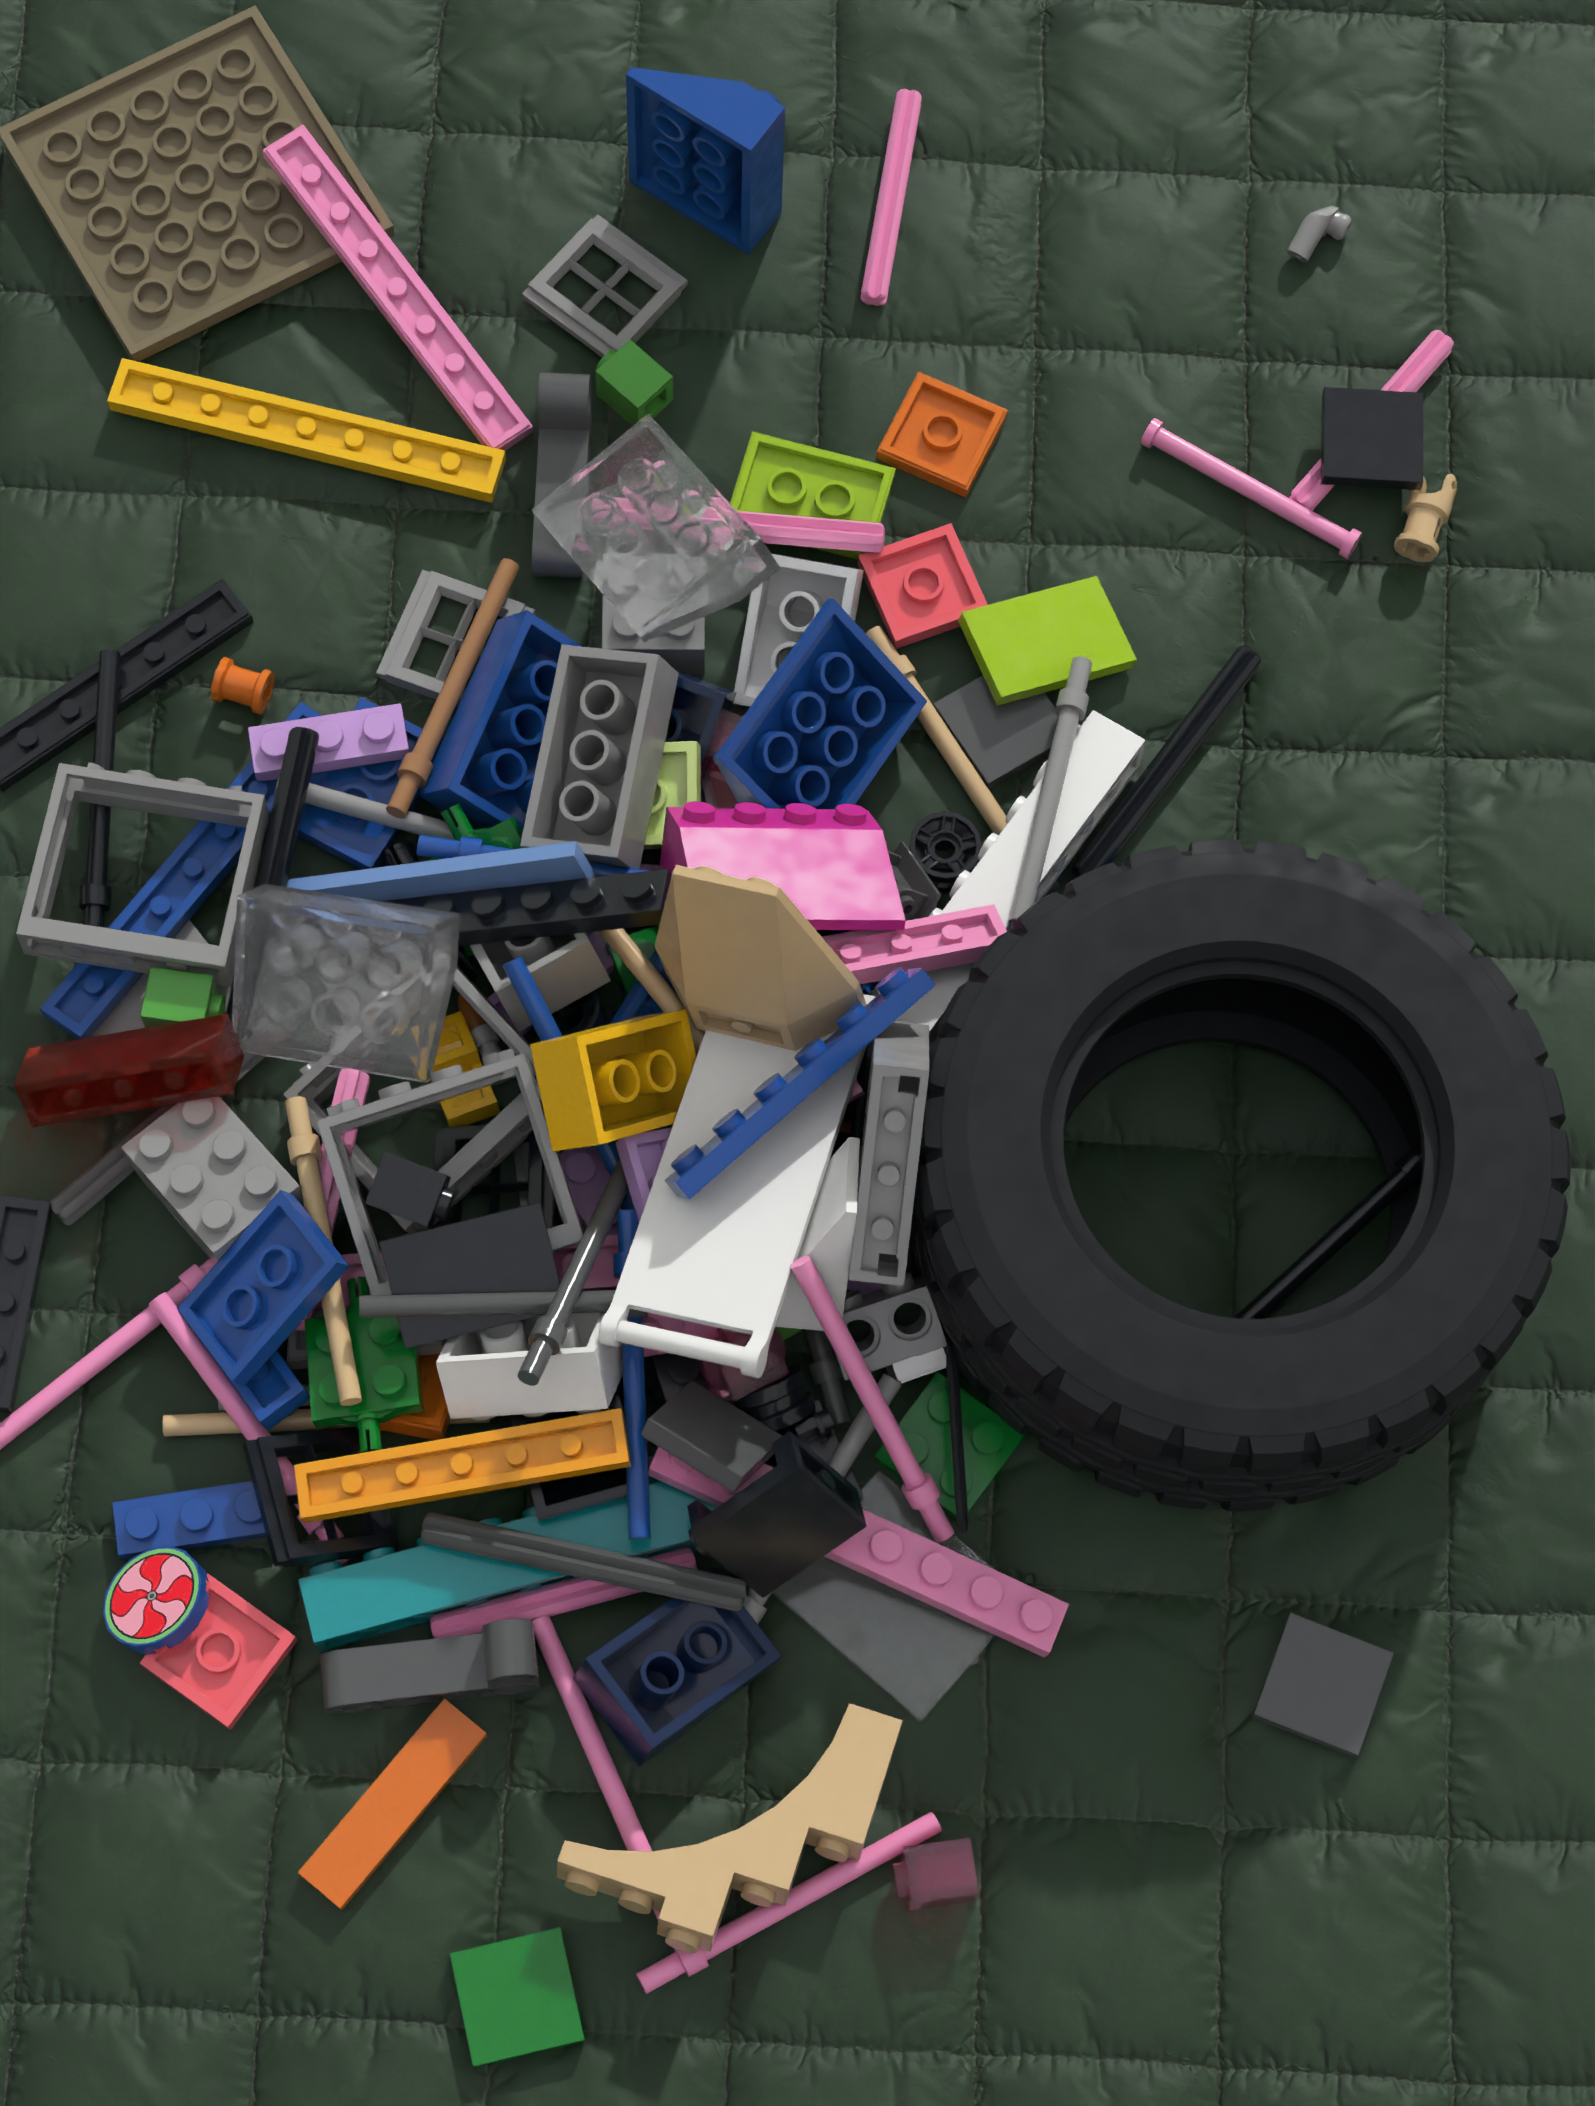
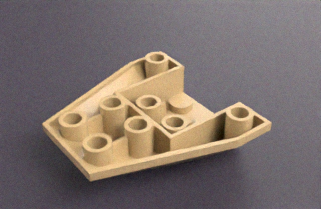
M675 865L655 948L666 975L685 1009H687V1013L696 1029L708 1030L797 1051L819 1037L821 1039L837 1031L839 1027L835 1024V1021L856 1003L861 1002L864 1007L867 1005L858 979L780 887L758 877H750L745 880L723 875L720 871L708 866H698L694 869Z

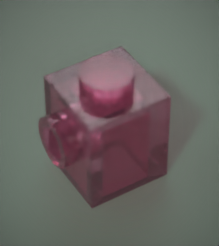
M718 1328L719 1336L712 1340L745 1347L752 1335ZM775 1329L768 1349L765 1370L759 1379L742 1375L739 1368L698 1360L709 1390L728 1401H737L790 1374L784 1360L787 1355L786 1347Z

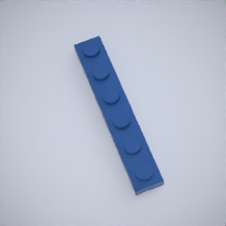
M899 967L889 973L876 985V989L880 994L865 1007L859 1002L846 1010L835 1021L839 1029L823 1042L819 1037L802 1048L794 1057L798 1062L797 1066L783 1078L779 1073H776L764 1081L753 1093L757 1100L744 1112L741 1113L738 1109H734L719 1120L712 1128L716 1136L701 1149L695 1144L681 1153L671 1163L675 1171L664 1181L678 1197L691 1199L936 986V984L923 968H913L904 971Z

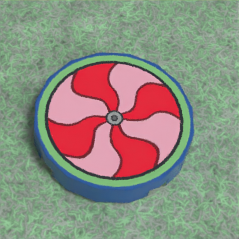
M171 1546L149 1548L132 1557L115 1574L105 1593L103 1616L107 1630L125 1648L143 1655L154 1654L156 1652L153 1649H160L165 1645L168 1648H172L182 1643L198 1627L208 1608L210 1594L206 1591V1580L208 1581L206 1571L185 1550Z

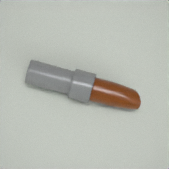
M459 994L457 1006L464 1016L481 1057L494 1052H501L496 1032Z

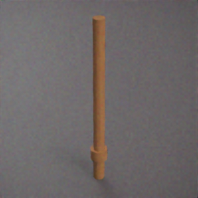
M504 558L500 561L412 752L405 754L397 771V776L400 779L386 807V811L396 818H405L418 788L426 785L434 768L431 762L432 757L520 569L519 565L511 559Z

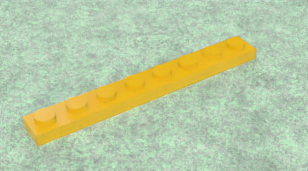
M124 358L121 359L107 399L109 410L490 503H493L506 462L505 450Z

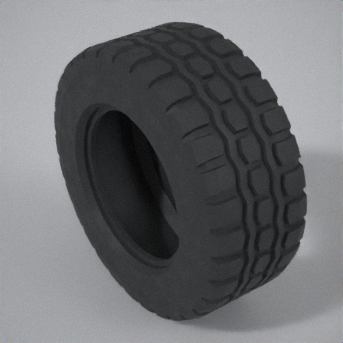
M1209 840L1192 842L1188 851L1180 852L1175 845L1151 849L1126 857L1122 867H1118L1112 862L1089 871L1066 883L1063 895L1054 892L1035 903L1013 922L1011 933L1006 932L998 936L970 969L969 981L958 987L949 1002L938 1027V1038L930 1047L929 1078L909 1240L914 1270L924 1279L944 1336H949L952 1340L949 1346H952L955 1350L954 1354L958 1368L973 1387L977 1389L986 1388L991 1394L987 1404L1017 1433L1026 1435L1031 1432L1039 1438L1038 1449L1075 1472L1080 1471L1083 1467L1096 1472L1095 1481L1116 1491L1139 1497L1142 1491L1145 1490L1156 1493L1159 1503L1181 1508L1205 1510L1208 1502H1220L1221 1508L1226 1511H1254L1271 1509L1276 1499L1283 1498L1286 1503L1292 1505L1315 1501L1336 1494L1342 1483L1357 1486L1377 1477L1394 1467L1399 1461L1400 1456L1413 1454L1431 1441L1449 1423L1451 1418L1458 1411L1462 1410L1523 1330L1526 1319L1535 1310L1552 1273L1551 1258L1554 1257L1560 1248L1566 1224L1568 1204L1564 1192L1570 1185L1571 1158L1567 1133L1560 1129L1566 1120L1563 1098L1553 1068L1544 1067V1062L1549 1055L1540 1033L1527 1009H1517L1514 1005L1518 994L1503 972L1489 956L1479 958L1473 952L1476 942L1458 924L1441 911L1433 915L1423 909L1425 899L1390 878L1383 876L1378 882L1367 878L1368 868L1324 852H1322L1318 860L1308 858L1304 847L1283 843L1257 841L1255 849H1243L1240 840ZM1196 1042H1227L1247 1045L1272 1052L1295 1062L1315 1074L1337 1092L1356 1113L1369 1133L1379 1154L1386 1178L1396 1170L1394 1163L1408 1150L1411 1149L1415 1152L1422 1146L1421 1183L1417 1187L1410 1185L1389 1204V1233L1383 1262L1368 1278L1351 1291L1314 1309L1284 1317L1236 1319L1214 1316L1189 1309L1149 1290L1127 1274L1095 1239L1081 1215L1067 1176L1063 1130L1073 1111L1085 1096L1104 1078L1140 1056L1159 1049Z

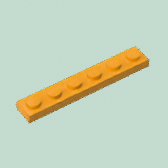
M621 1408L301 1463L294 1465L300 1519L304 1523L632 1466L624 1413Z

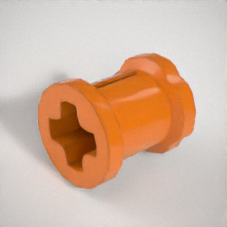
M223 657L212 680L211 700L221 703L224 699L250 706L253 713L262 715L271 699L275 674L267 669L259 673L234 665L233 659Z

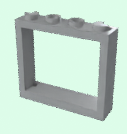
M88 762L87 767L59 763L16 932L23 953L25 955L130 970L149 974L150 967L214 976L217 985L231 987L270 818L265 795L243 792L242 786H231L229 789L210 787L204 782L193 778H180L177 781L159 779L151 773L142 770H129L126 773L105 770L103 767ZM78 801L246 827L219 946L49 919Z
M438 948L420 965L414 962L407 972L408 977L393 991L387 990L380 994L369 1006L368 1011L370 1013L355 1027H347L338 1033L330 1044L331 1049L317 1063H309L301 1068L299 1071L303 1075L283 1095L287 1099L298 1096L306 1098L311 1126L320 1135L316 1120L329 1116L321 1104L335 1091L339 1072L347 1068L358 1070L449 983L452 984L510 1049L513 1048L516 1055L525 1053L528 1056L533 1074L536 1076L530 1044L464 972ZM536 1078L535 1080H536V1084H537V1087H538V1090H539L538 1081H537V1078ZM521 1093L437 1171L451 1177L448 1188L456 1190L451 1207L467 1195L473 1186H476L491 1172V1169L501 1163L533 1130ZM355 1144L351 1157L353 1168L357 1178L370 1191L378 1168ZM390 1213L408 1233L430 1229ZM435 1218L433 1226L439 1221V1219Z
M894 1021L873 1039L859 1159L857 1216L849 1268V1280L897 1286H904L929 1078V1025Z
M513 1048L498 1053L494 1052L482 1057L484 1066L464 1073L461 1065L447 1067L431 1073L432 1083L411 1089L409 1081L398 1083L379 1090L378 1093L381 1100L362 1106L359 1105L357 1098L342 1101L338 1105L326 1108L328 1117L316 1120L371 1295H392L385 1265L343 1133L513 1078H517L563 1222L561 1225L547 1229L552 1251L556 1252L579 1244L584 1230L559 1152H552L541 1096L528 1056L525 1053L515 1056Z

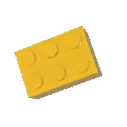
M687 1009L640 1016L530 1044L552 1152L601 1145L674 1124L696 1060Z

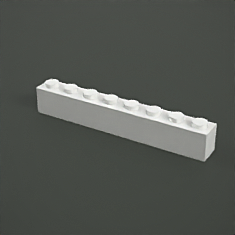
M1094 710L1082 725L1078 724L1035 903L1043 899L1141 766L1145 739ZM1048 760L1039 769L1033 782L1035 788L1027 799L1020 796L1013 803L1006 817V823L1008 824L1000 835L992 833L986 839L978 854L979 863L971 873L964 870L956 879L950 891L951 900L943 910L935 908L929 916L994 904L1007 932L1011 933L1012 926L1009 924V918ZM975 963L927 971L926 973L936 986L895 1021L929 1025L930 1050L931 1045L938 1038V1027L949 1002L958 987L969 981L970 969ZM876 987L871 992L870 996L876 997L878 994H880Z

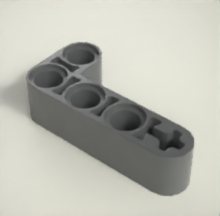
M540 372L538 383L539 438L532 538V577L583 579L592 429L591 375Z
M508 1619L487 1623L482 1626V1633L341 1649L326 1652L319 1656L323 1710L325 1713L330 1714L440 1703L444 1698L447 1701L517 1694L533 1691L540 1687L534 1628L532 1621L527 1619Z

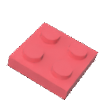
M952 523L883 546L882 551L879 553L866 552L858 555V567L864 570L863 578L895 649L960 627L958 619L961 612L988 605Z
M207 1573L206 1591L210 1594L208 1608L198 1627L182 1643L172 1648H168L165 1645L160 1649H153L156 1653L146 1654L140 1664L151 1674L231 1731L298 1640L295 1635Z

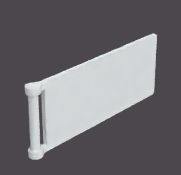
M863 994L866 1004L875 998V996ZM708 1030L705 1031L612 1303L602 1318L599 1328L600 1344L617 1348L621 1343L739 1368L744 1376L758 1379L762 1376L767 1362L770 1341L793 1274L790 1265L798 1258L867 1046L691 1199L678 1197L664 1181L675 1171L671 1163L689 1147L696 1144L701 1149L714 1138L716 1134L712 1128L729 1112L738 1109L742 1113L757 1100L753 1093L764 1081L776 1073H779L782 1078L798 1065L794 1057L801 1050L793 1051ZM831 1033V1034H829V1035H827V1036L821 1038V1040L824 1042V1041L827 1040L833 1033ZM633 1309L752 1336L744 1347L628 1322L627 1317L629 1310Z

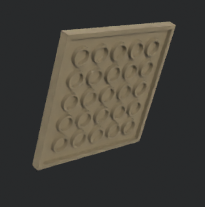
M256 5L0 127V141L129 358L133 361L140 362L342 262L263 157V149L301 125H304L389 238L395 236L392 222Z

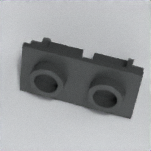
M901 841L894 853L890 851L888 853L905 919L908 921L929 917L942 895L906 843Z

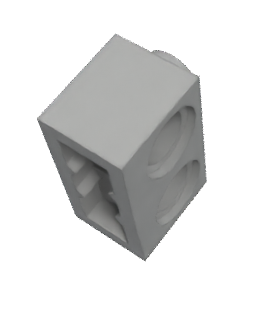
M906 1273L904 1286L881 1284L882 1289L865 1295H861L860 1290L846 1292L843 1312L845 1324L847 1325L853 1320H864L871 1326L868 1336L856 1343L870 1372L890 1366L895 1362L912 1356H920L947 1346L935 1306L922 1276L913 1278L911 1273ZM913 1302L921 1306V1315L915 1323L903 1326L894 1322L895 1311L900 1305ZM837 1357L844 1380H848L849 1377Z

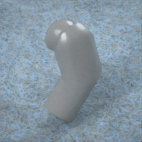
M1328 206L1309 213L1302 221L1287 249V253L1307 263L1322 237H1325L1327 234L1336 240L1345 237L1352 223L1351 217L1340 213V208L1335 206Z

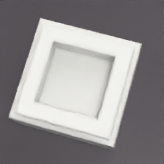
M940 1348L920 1356L915 1355L887 1366L886 1369L890 1377L902 1384L946 1368V1354L944 1349Z

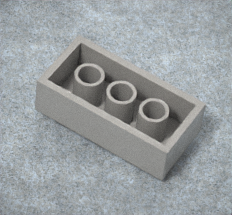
M561 644L520 843L522 848L577 841L588 861L640 869L679 675L659 654Z

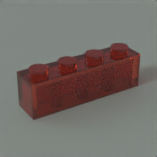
M228 1014L27 1048L14 1087L33 1128L233 1094L244 1054Z

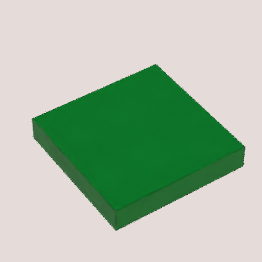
M560 1927L450 1953L473 2068L585 2042Z

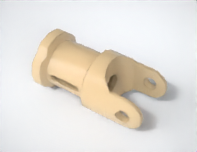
M1453 474L1446 475L1442 489L1435 493H1426L1427 484L1424 476L1421 489L1410 491L1405 507V512L1408 515L1403 533L1396 538L1394 543L1395 551L1401 556L1416 562H1431L1437 557L1439 546L1436 541L1441 525L1447 523L1457 491V481Z

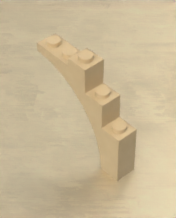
M849 1703L832 1743L810 1774L775 1807L739 1829L699 1844L658 1851L606 1850L565 1840L557 1860V1878L565 1880L564 1885L568 1889L582 1895L596 1896L597 1891L617 1897L619 1898L618 1903L633 1912L649 1914L651 1909L659 1911L657 1934L666 1937V1944L687 1953H697L698 1948L711 1952L731 1889L741 1891L740 1896L744 1900L758 1906L772 1907L773 1903L786 1906L805 1844L815 1846V1851L819 1855L830 1860L839 1862L847 1861V1858L860 1860L903 1720Z

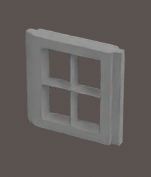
M597 214L528 284V288L522 293V299L600 357H603L612 349L618 351L629 340L636 343L677 300L681 292L688 285V280ZM593 244L621 264L605 283L576 263ZM569 270H572L598 289L581 308L553 288ZM628 271L635 274L657 291L641 309L612 289ZM605 295L634 316L617 335L588 314Z
M422 569L377 669V677L385 679L387 683L436 700L458 649L461 648L463 638L477 608L479 609L487 590L434 571L428 572ZM441 596L467 604L453 637L428 628ZM506 597L498 616L504 618L526 610L535 615V609L525 606V603ZM423 637L449 645L435 678L409 669ZM464 688V690H463V692H462V695H461V697H460V699H459V701H458V703H457V705H456L457 708H458V706H459V704H460V702H461V699H462V697H463V695H464V693H465V690H466L465 688Z

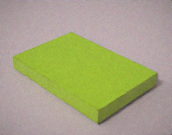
M752 431L728 510L881 523L894 482L896 468ZM811 547L858 559V555L866 553L862 551Z
M1097 576L963 611L958 619L959 625L997 706L1066 687L1074 657L1081 656L1091 660L1092 668L1089 680L1132 669L1137 661Z

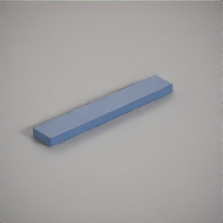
M577 841L295 878L288 880L285 895L296 911L591 878L596 877V873Z

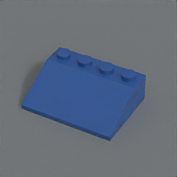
M631 67L626 73L629 182L749 255L782 212L785 107L771 93L765 90L758 91L745 82Z
M827 599L713 759L738 803H756L770 809H785L786 805L791 803L807 804L816 809L835 810L836 806L840 804L855 805L927 703V700L834 599Z
M528 610L498 619L434 759V768L418 796L442 811L460 803L470 825L477 829L491 828L514 816L523 833L561 644L581 645Z

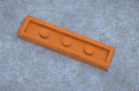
M444 1698L298 1871V1874L342 1911L488 1737L487 1733Z

